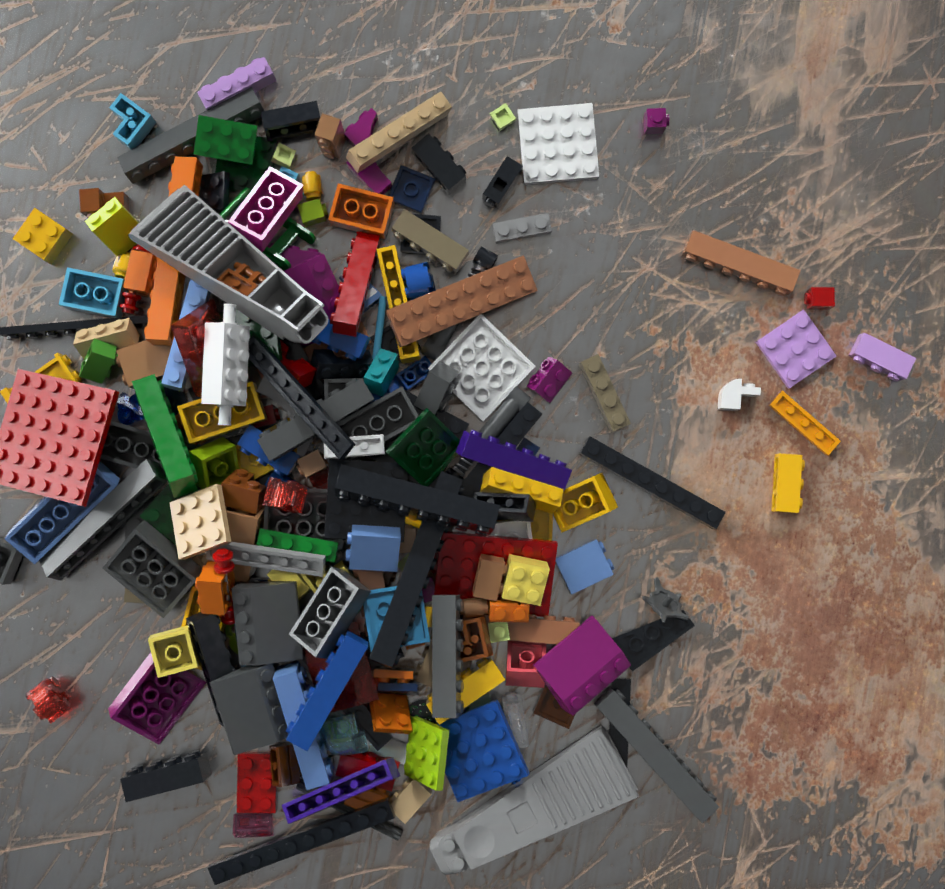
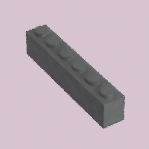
M432 595V718H458L464 710V703L461 701V693L464 689V683L461 680V672H463L464 667L463 660H461L463 640H460V631H463V620L460 619V611L463 610V600L460 599V595Z

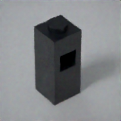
M508 156L505 158L483 192L482 199H484L486 205L491 208L495 206L499 209L522 173L523 165Z

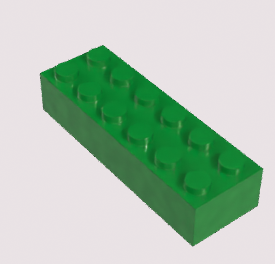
M155 374L132 381V385L173 497L177 498L197 491L195 483L199 481L187 446L184 444L182 433L178 429L177 420L174 413H172L169 399L165 395L164 387L161 384L162 381H157Z

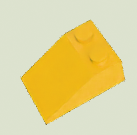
M599 473L566 488L563 492L561 507L554 511L553 515L561 532H565L618 508V505L603 473Z

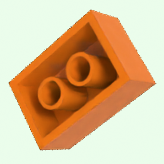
M338 183L328 221L331 226L355 232L380 235V238L386 239L395 205L394 197Z

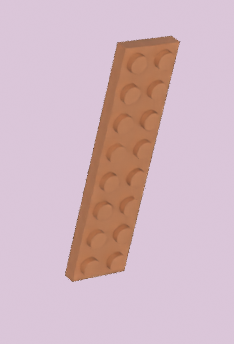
M523 255L388 309L385 312L399 347H402L538 290Z

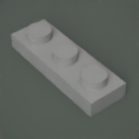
M548 213L492 224L496 243L552 232Z

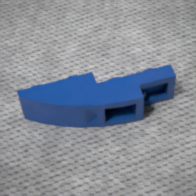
M423 356L421 360L414 362L396 374L384 396L401 386L404 390L410 392L426 379L429 373L428 368L432 364L429 359ZM371 393L374 398L373 402L382 398V396Z

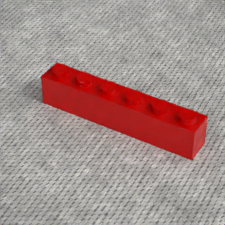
M357 231L356 238H352V253L348 252V267H344L342 278L344 282L339 284L338 293L340 296L336 297L334 303L336 311L335 313L332 312L330 317V324H333V333L354 337L357 335L378 255L376 249L380 247V235Z

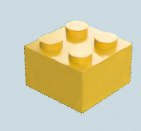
M34 208L13 237V240L52 265L73 233Z

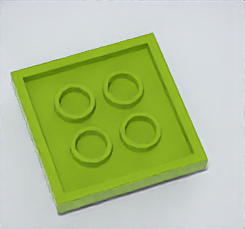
M410 716L412 732L408 735V743L406 745L407 753L404 775L435 791H443L449 730L418 716Z

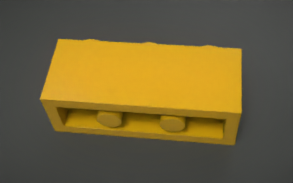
M775 454L772 512L799 513V509H802L803 500L800 498V491L803 490L804 480L801 479V473L805 468V461L802 460V455Z

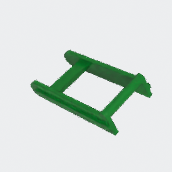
M245 187L219 215L228 222L226 220L227 217L246 199L251 190ZM289 217L282 225L287 230L271 248L266 247L262 252L282 270L291 268L290 262L282 257L281 254L297 236L309 244H313L316 241V237L311 231Z

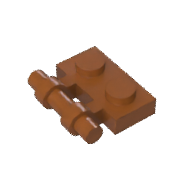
M239 262L234 264L235 271L228 268L217 278L220 282L245 296L253 292L258 287L257 284H261L266 279L263 273L253 271L249 265Z

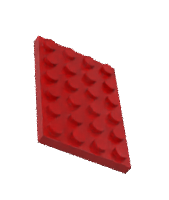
M448 531L446 534L443 532L441 540L444 543L441 551L438 552L434 595H460L462 600L475 598L473 597L472 589L480 555L486 554L502 557L506 565L509 554L548 563L550 570L541 606L529 604V614H535L537 617L549 616L558 546L557 541L491 535L483 537L471 533Z

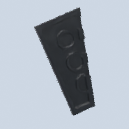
M674 617L666 618L665 623H662V620L659 619L612 639L630 662L631 666L629 668L634 671L695 625L690 618L688 620Z

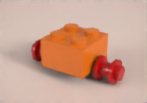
M138 244L132 247L123 288L129 290V293L122 292L125 301L124 304L119 305V308L123 309V313L134 315V312H139L136 302L141 300V296L150 298L151 290L154 287L153 275L157 269L156 256Z
M220 548L213 553V561L208 560L206 565H203L200 576L196 578L195 588L198 589L199 594L197 603L200 605L201 614L220 615L222 623L233 625L235 624L231 590L235 586V566L231 561L233 559V552L226 548Z

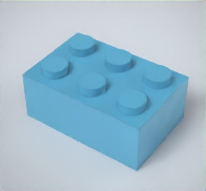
M67 267L59 305L70 310L109 318H119L123 316V309L119 308V305L124 304L125 301L122 292L128 293V290L123 288L125 280L122 278Z

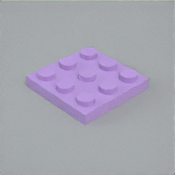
M804 309L756 341V344L788 389L836 357V354Z

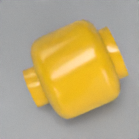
M130 252L119 254L116 257L112 267L115 277L125 280Z

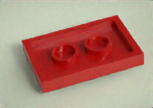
M243 752L238 754L237 813H276L277 786L272 785L270 752Z

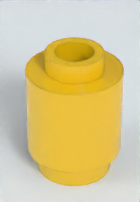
M315 171L306 172L302 176L303 193L306 196V200L321 199L323 194L321 176L316 174Z

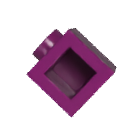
M666 108L646 109L644 114V134H663L666 127L669 126V114H666Z

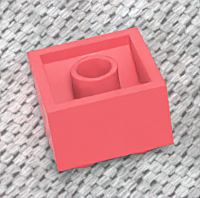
M508 640L506 686L544 688L545 682L533 664L546 654V644Z

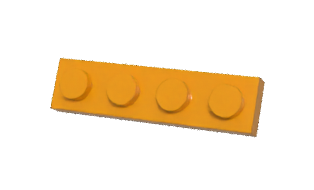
M781 391L768 405L826 456L841 442L784 391Z

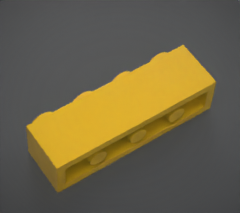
M491 467L483 474L480 492L530 494L536 502V509L552 514L561 507L564 489Z

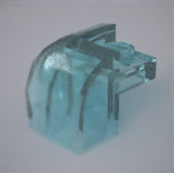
M340 714L327 717L320 730L323 743L328 751L340 756L360 754L368 751L365 731L358 732L355 714Z

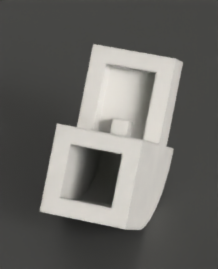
M735 379L724 385L720 390L717 410L738 411L741 409V396L758 397L761 395V388L755 387V384L750 383L743 384L742 386V379Z

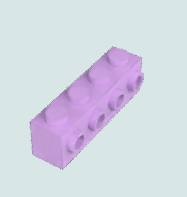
M265 57L256 58L251 64L237 68L234 73L220 77L217 82L203 86L197 93L206 110L250 87L253 88L254 92H257L276 82V78Z

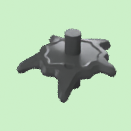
M656 577L654 579L655 591L650 593V597L642 596V599L661 617L662 623L666 622V618L673 617L688 620L689 616L680 611L682 605L679 599L682 594H674L669 590H665L659 578Z

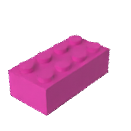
M269 167L228 223L257 249L263 252L303 198V184Z

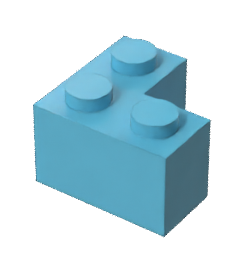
M122 93L119 94L109 107L117 117L123 120L113 135L131 150L141 144L157 123L148 112Z

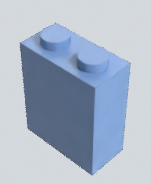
M352 525V532L347 534V544H350V549H346L345 561H349V569L397 572L401 541L400 527Z
M594 539L556 557L555 563L571 595L614 575L612 572L614 566L610 559H606L604 555L606 549L601 541L598 542L597 539Z

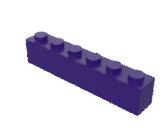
M471 429V432L463 431L456 449V453L565 490L572 472L571 469L566 467L567 463L557 459L556 462H552L550 457L539 454V457L533 455L534 451L523 448L522 451L516 449L517 445L506 442L504 445L499 443L500 439L490 435L488 438L482 437L483 433Z
M394 757L380 761L282 804L287 822L290 824L394 780L400 777V773Z

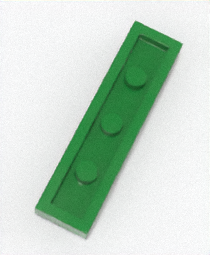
M261 528L257 541L258 546L326 555L325 561L336 562L339 546L338 542Z

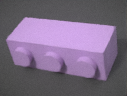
M866 333L858 335L849 354L856 363L862 365L865 363L871 366V370L877 373L883 372L888 375L889 379L896 382L907 379L916 360L915 357Z

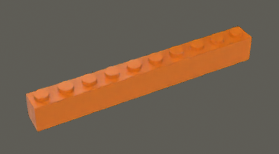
M175 156L174 164L171 166L172 178L168 184L169 196L185 185L199 197L203 165L197 157ZM156 257L157 269L153 275L154 287L150 293L151 305L147 311L148 324L144 329V336L152 345L172 346L179 321L186 276Z

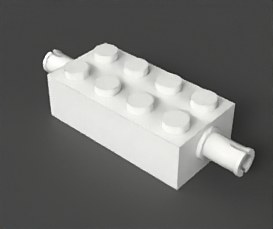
M223 304V322H205L201 404L217 405L219 407L218 425H231V408L234 406H246L250 327L235 323L236 304Z

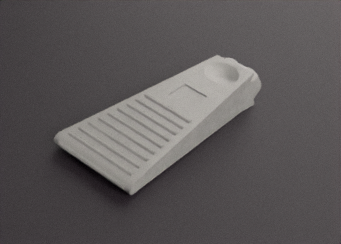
M185 185L173 192L128 234L132 241L226 303L236 304L238 311L282 340L286 338L294 343H310L328 324V316L323 310L325 305L305 291ZM236 262L245 263L253 271H259L266 277L261 284H257L258 287L248 296L217 280L228 268L235 271L234 264Z
M601 725L530 772L529 776L521 778L519 782L509 786L454 824L435 833L436 836L430 841V850L441 872L445 875L460 873L469 868L472 870L639 797L638 789L608 730H605L603 725Z

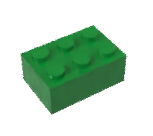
M198 115L194 155L253 165L258 126Z

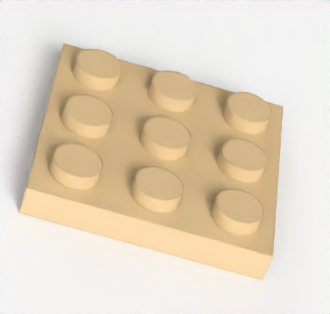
M215 484L170 502L179 560H186L231 543L222 485Z

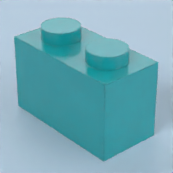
M382 348L379 349L364 376V383L370 393L384 396L399 369L397 353Z

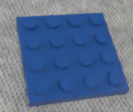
M498 699L464 712L458 718H449L439 725L449 730L445 774L457 802L529 776V770Z

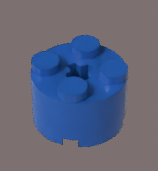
M428 262L401 269L403 281H406L407 284L405 294L410 301L436 291L433 275L428 273V269H431Z

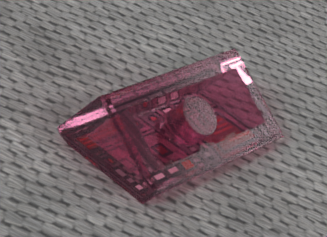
M273 813L234 814L233 836L235 838L274 836Z

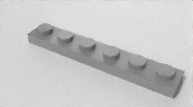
M231 542L206 552V560L213 561L212 555L220 548H226L233 552V559L231 561L234 564L323 577L325 574L326 555Z

